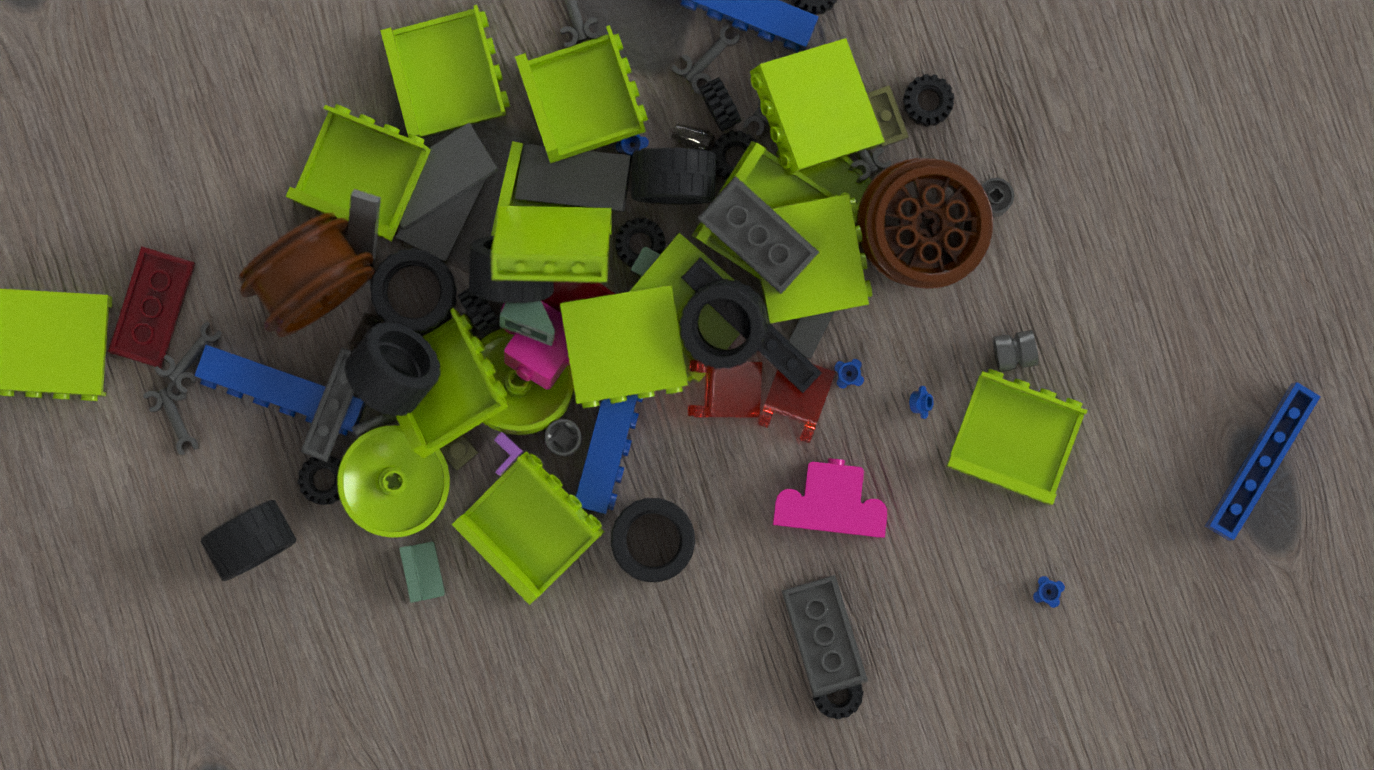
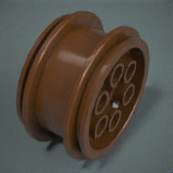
M927 158L899 161L880 172L868 185L861 198L857 214V225H860L863 240L860 242V245L872 266L892 281L923 289H935L952 285L969 275L979 265L988 250L993 232V214L990 201L978 180L959 165L945 160ZM913 181L917 198H912L905 188L906 184ZM949 187L953 193L944 201L945 190ZM930 188L935 189L937 193L936 200L933 203H929L926 199V192ZM905 201H909L912 205L908 216H904L901 212V206ZM956 203L959 206L960 212L953 219L949 215V208L952 204ZM936 213L939 216L940 221L937 220L935 216ZM885 215L899 218L898 224L900 225L884 227ZM921 217L929 219V222L926 223L927 229L919 227V224L922 223ZM964 221L963 230L955 228V222ZM907 229L910 232V239L908 243L903 245L899 240V234L902 230ZM954 231L958 236V241L955 246L950 247L947 237ZM930 244L933 248V255L930 259L926 260L922 255V251L926 245ZM909 248H915L908 264L900 259ZM941 248L949 256L944 261L941 259Z
M329 212L303 223L263 250L241 271L238 279L243 284L240 287L239 293L242 297L258 296L270 313V316L263 325L267 332L276 331L279 337H286L304 329L340 306L372 278L375 272L370 266L373 262L372 254L366 252L356 255L343 236L349 224L346 218L337 219L333 212Z

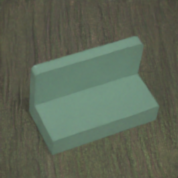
M431 541L400 547L399 550L410 603L444 596L445 590L435 543Z

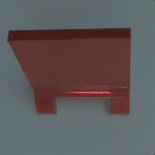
M690 360L689 371L706 373L704 405H688L687 416H694L695 418H760L762 362L746 361L741 366L738 365L732 369L721 368L720 370L702 365L698 360Z
M813 364L822 374L802 393L777 370L757 425L768 428L773 413L785 416L805 424L799 440L810 443L835 372Z

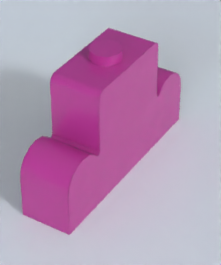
M542 302L555 330L553 345L544 344L503 328L507 333L514 335L504 349V363L516 370L517 375L526 381L532 380L544 389L549 390L565 368L570 365L562 314Z
M828 458V463L810 462L808 464L804 496H801L794 489H785L778 494L774 507L773 525L885 538L887 508L878 499H868L861 503L863 468L844 465L845 460Z

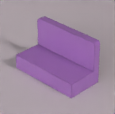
M503 432L494 441L510 456L496 470L500 477L517 461L519 456L525 453Z

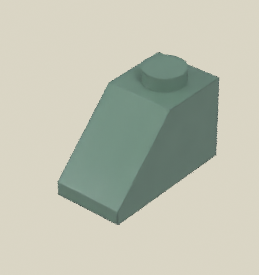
M541 300L528 303H505L500 314V327L544 344L553 345L555 330Z

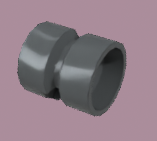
M990 178L981 186L988 196L994 218L1006 213L1013 204L1014 190L1006 180Z
M1032 330L1016 332L1014 338L1006 334L993 337L994 354L999 372L1012 370L1018 363L1023 368L1039 364L1036 340Z
M560 419L548 426L545 432V441L547 447L554 454L568 457L580 449L582 434L574 422Z

